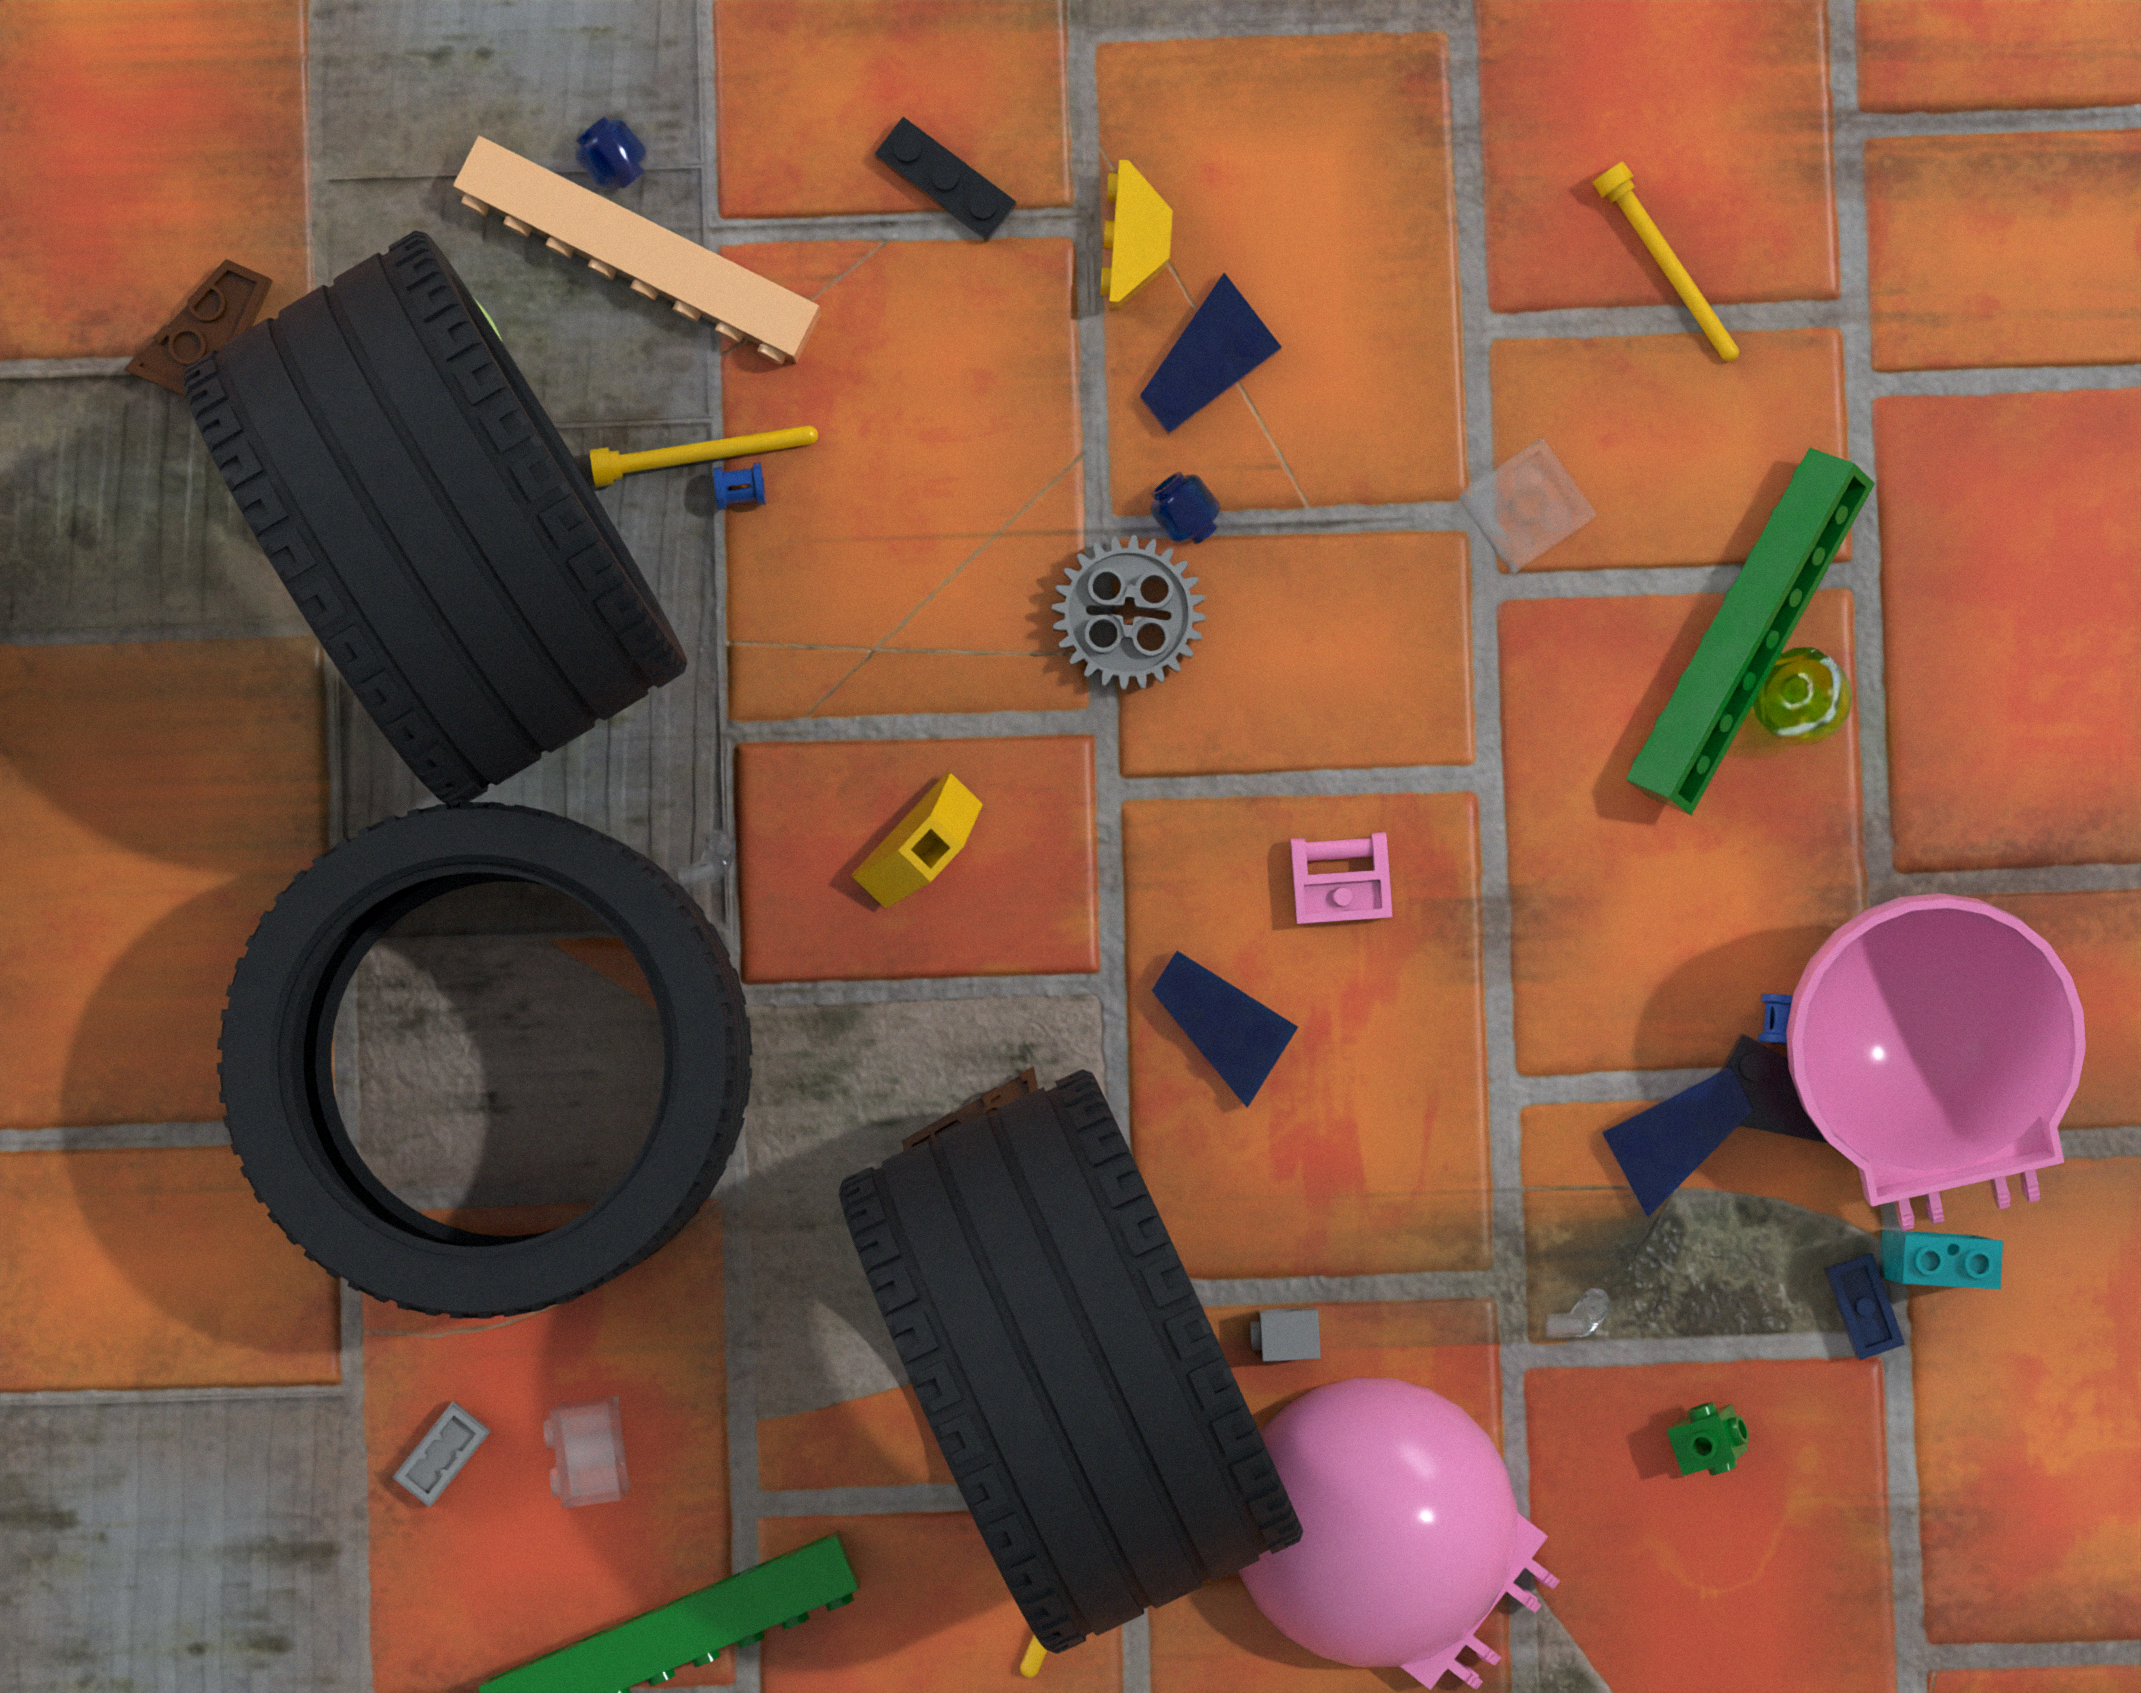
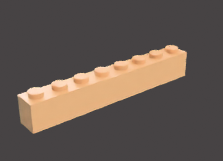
M478 136L453 184L459 196L463 197L460 204L467 209L486 217L488 211H491L505 218L503 225L511 231L526 238L533 232L547 239L545 246L553 252L568 259H571L573 253L589 260L590 262L587 267L595 273L610 280H613L615 274L631 281L630 289L652 301H655L659 295L675 303L672 310L694 322H698L701 316L717 324L714 331L721 336L740 344L742 338H745L759 345L757 353L777 364L782 365L785 359L797 364L822 315L819 305L481 136Z

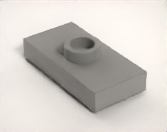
M453 1401L392 1478L428 1507H431L491 1433L492 1429L457 1401Z

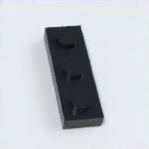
M905 117L901 118L875 152L876 159L987 242H989L1016 206L1014 199Z

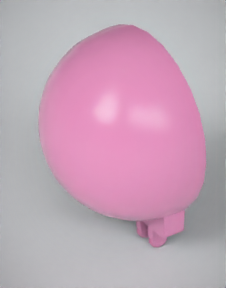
M1944 893L1899 897L1864 910L1829 936L1809 960L1793 993L1786 1028L1788 1067L1801 1105L1827 1142L1858 1166L1864 1197L1871 1207L1894 1202L1902 1232L1914 1228L1915 1222L1909 1198L1924 1195L1928 1218L1931 1220L1932 1225L1939 1224L1944 1221L1939 1191L1990 1180L1993 1198L1998 1210L2009 1208L2011 1200L2005 1176L2020 1173L2022 1193L2028 1203L2039 1201L2040 1190L2035 1169L2064 1163L2057 1127L2078 1088L2086 1051L2084 1011L2072 976L2051 945L2017 916L1979 899Z
M1354 1377L1318 1386L1286 1404L1259 1432L1303 1529V1534L1300 1542L1274 1554H1271L1270 1550L1258 1555L1260 1561L1239 1570L1240 1577L1258 1609L1288 1639L1321 1658L1354 1667L1400 1666L1429 1690L1433 1688L1448 1668L1477 1690L1483 1682L1479 1678V1674L1469 1666H1464L1455 1658L1463 1647L1468 1645L1486 1663H1491L1495 1666L1501 1659V1656L1474 1635L1482 1622L1506 1591L1532 1612H1537L1542 1605L1538 1602V1598L1527 1589L1523 1590L1514 1583L1524 1568L1533 1573L1535 1578L1546 1587L1554 1589L1560 1582L1552 1573L1532 1559L1548 1536L1518 1512L1507 1467L1489 1435L1462 1407L1429 1388L1394 1378Z

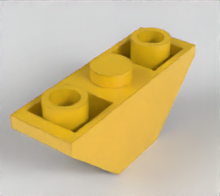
M1119 160L1118 174H1108L1107 202H1116L1115 221L1105 220L1103 249H1113L1112 266L1102 267L1100 295L1109 296V310H1119L1168 267L1170 259L1173 210L1129 160Z
M948 771L851 874V877L885 909L929 884L964 847L983 804Z

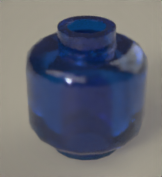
M603 116L576 139V142L580 145L576 151L577 161L596 184L602 188L610 187L617 182L624 189L644 172L639 163L645 157L646 147L626 122L620 118L608 121Z
M1181 471L1176 472L1152 491L1151 496L1154 500L1150 505L1151 515L1171 541L1181 543L1191 539L1194 544H1198L1217 529L1213 521L1220 512V503L1198 475L1189 474L1184 476Z

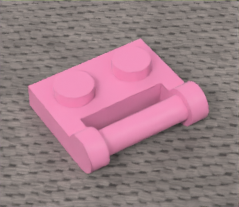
M1385 832L1371 833L1370 838L1318 842H1305V838L1290 839L1296 924L1393 917L1388 847ZM1372 857L1373 871L1308 875L1307 861Z

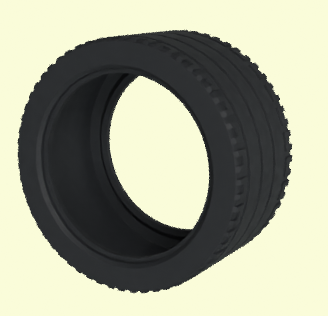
M415 230L388 246V253L382 255L377 252L335 277L333 280L334 285L329 288L325 285L320 286L280 310L277 319L274 320L268 317L223 345V351L213 350L188 365L183 378V386L196 424L227 487L267 558L319 642L375 724L413 773L439 800L449 805L460 807V802H470L487 792L489 784L499 785L542 758V752L552 753L594 728L597 719L601 718L605 721L649 694V688L653 686L661 688L685 673L687 658L670 623L625 543L509 352L437 244L427 233Z
M460 802V807L445 803L433 807L407 811V816L400 818L393 815L385 818L384 821L358 830L357 837L352 840L344 838L324 855L320 854L312 860L314 864L312 868L308 871L301 870L285 891H281L274 900L277 904L272 911L265 910L259 919L261 922L254 934L250 935L246 941L245 946L248 947L244 958H238L235 965L237 970L232 985H228L225 995L230 997L228 1008L222 1009L220 1020L223 1021L221 1038H218L217 1049L222 1050V1063H217V1074H220L222 1091L219 1092L220 1103H225L227 1116H223L225 1128H229L233 1142L231 1144L234 1155H240L244 1166L240 1167L244 1178H248L255 1193L253 1195L258 1203L266 1204L270 1210L267 1216L273 1223L279 1225L287 1235L286 1238L293 1245L300 1244L306 1250L303 1255L326 1269V1273L335 1279L343 1277L349 1281L348 1287L373 1296L375 1300L385 1303L392 1300L397 1303V1308L414 1310L432 1316L445 1313L450 1314V1318L490 1319L500 1315L509 1317L546 1309L548 1306L559 1305L577 1298L637 1266L675 1237L700 1210L699 1207L703 1201L709 1198L727 1167L726 1162L729 1155H732L735 1150L736 1142L745 1120L743 1118L745 1106H748L750 1082L752 1079L750 1055H753L750 1018L746 1017L744 1005H747L737 970L732 968L729 960L731 956L718 935L716 928L704 916L705 912L687 891L649 858L604 833L548 811L516 804L510 806L500 802ZM491 882H528L547 885L577 900L599 916L621 938L646 976L655 998L664 1042V1076L660 1101L649 1134L633 1164L620 1181L598 1203L581 1216L554 1230L520 1236H494L450 1227L428 1218L391 1193L373 1175L361 1159L347 1134L338 1110L331 1071L333 1032L341 1000L355 970L374 943L393 924L429 900L453 890Z
M1084 1069L1055 1081L1056 1087L1045 1091L1044 1087L997 1108L999 1113L988 1117L987 1114H983L940 1134L941 1140L933 1144L930 1140H927L882 1161L881 1168L875 1170L871 1166L843 1179L839 1189L843 1213L863 1269L906 1373L951 1473L1026 1622L1044 1649L1056 1654L1085 1642L1087 1634L1094 1632L1098 1636L1144 1615V1608L1153 1605L1156 1609L1202 1588L1201 1582L1212 1578L1215 1582L1260 1561L1258 1555L1270 1550L1271 1554H1274L1300 1542L1303 1534L1302 1526L1118 1124L1092 1072Z

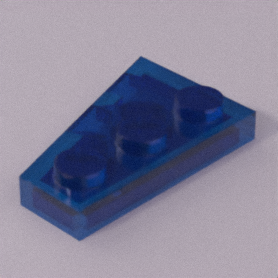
M1225 273L1216 283L1140 395L1141 401L1168 436L1273 357L1282 348Z
M1176 950L1151 990L1245 1107L1248 1108L1298 1026Z
M1729 1066L1604 1130L1603 1135L1644 1212L1649 1217L1754 1110V1107L1732 1066Z

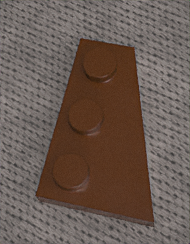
M225 259L187 300L188 304L168 326L164 325L153 337L155 340L138 358L135 357L124 370L186 398L183 386L186 367L213 350L223 351V345L226 342L252 328L273 281L269 277Z

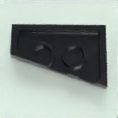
M1740 1034L1694 1117L1829 1143L1824 1139L1801 1105L1789 1071L1788 1059L1750 1037Z

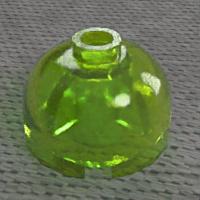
M1813 647L1793 648L1780 654L1754 701L1753 707L1757 719L1775 737L1793 745H1815L1830 739L1842 729L1850 715L1853 693L1847 675L1830 656L1823 654L1820 650Z

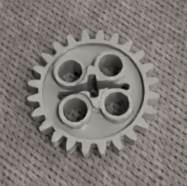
M1132 535L1128 548H1121L1119 540L1114 536L1111 540V551L1107 552L1096 542L1093 544L1095 558L1092 560L1081 553L1077 554L1076 558L1081 567L1079 572L1070 568L1064 569V575L1072 582L1071 585H1056L1055 592L1066 599L1063 603L1052 605L1051 611L1064 615V620L1056 622L1052 627L1053 631L1067 632L1068 635L1058 644L1060 650L1074 647L1076 652L1072 655L1069 664L1073 666L1084 660L1087 663L1084 673L1086 679L1091 677L1097 670L1102 672V687H1106L1112 677H1118L1120 689L1125 691L1129 678H1136L1138 686L1141 690H1144L1147 682L1146 676L1150 674L1160 684L1164 683L1162 669L1167 666L1175 673H1179L1181 668L1176 657L1181 655L1191 659L1194 655L1192 650L1186 645V641H1201L1203 636L1191 628L1192 624H1199L1206 620V615L1193 611V607L1205 601L1204 595H1191L1189 591L1199 582L1198 577L1187 579L1182 577L1188 562L1185 560L1173 566L1170 563L1173 554L1171 547L1161 556L1155 554L1156 540L1151 539L1145 550L1138 548L1136 535ZM1102 576L1113 577L1120 585L1119 594L1111 600L1100 599L1093 591L1094 582ZM1152 579L1161 581L1167 588V597L1160 603L1153 604L1147 602L1142 597L1140 591L1144 582ZM1125 602H1133L1135 611H1165L1171 614V618L1169 620H1159L1138 616L1134 617L1132 625L1123 624V616L1112 614L1089 615L1086 609L1089 606L1104 609L1122 610ZM1099 623L1111 625L1117 633L1116 641L1109 647L1102 648L1092 643L1089 636L1093 626ZM1149 626L1158 628L1164 636V644L1161 648L1155 651L1143 649L1137 641V634L1141 629Z

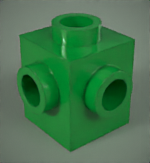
M1714 1402L1700 1404L1687 1410L1688 1417L1679 1419L1666 1430L1683 1476L1708 1469L1711 1476L1732 1470L1737 1467L1736 1460L1749 1449L1747 1446L1749 1442L1747 1426L1741 1416H1736L1732 1404L1719 1408L1715 1407Z

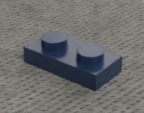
M1866 1253L1824 1268L1856 1359L1863 1360L1905 1345L1872 1253Z

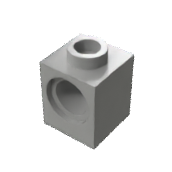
M1316 1307L1258 1310V1321L1250 1322L1251 1350H1260V1358L1263 1362L1321 1359L1318 1309Z

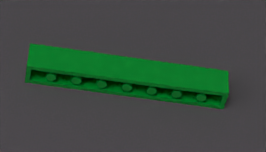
M1809 448L1802 462L1796 467L1789 486L1779 504L1772 510L1769 522L1756 545L1750 550L1743 569L1733 587L1726 593L1723 605L1710 628L1704 633L1701 644L1688 668L1680 676L1677 688L1664 711L1658 716L1655 727L1642 751L1633 761L1632 769L1626 780L1647 797L1690 816L1694 812L1875 485L1855 463Z
M838 1530L485 1679L478 1689L480 1693H631L629 1687L644 1680L648 1681L649 1686H654L676 1676L674 1668L689 1661H692L694 1668L714 1661L721 1656L718 1649L734 1642L737 1643L739 1649L759 1642L765 1638L763 1630L781 1623L783 1630L795 1627L810 1619L808 1611L824 1604L828 1611L840 1608L854 1601L852 1593L859 1590L861 1583Z

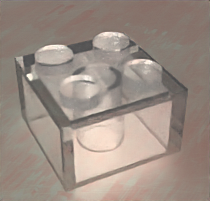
M1543 437L1464 490L1458 498L1512 576L1583 528L1597 516Z
M618 1395L561 1402L550 1410L549 1419L544 1420V1437L547 1449L555 1448L556 1468H550V1483L553 1497H561L562 1509L621 1501L630 1491V1482Z

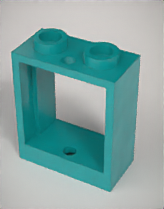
M1882 1229L1881 1278L1902 1284L2001 1290L2003 1240L1969 1234L1919 1231L1902 1232V1230Z

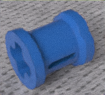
M761 462L753 463L752 468L723 472L721 467L713 468L715 495L719 511L726 510L727 505L756 501L759 506L766 505ZM741 484H750V485H751V487H746V488H738V489H730V488H729V486H733V485H741Z
M1761 994V1002L1765 1003L1763 1033L1758 1034V1042L1787 1045L1786 1028L1793 998L1792 995Z

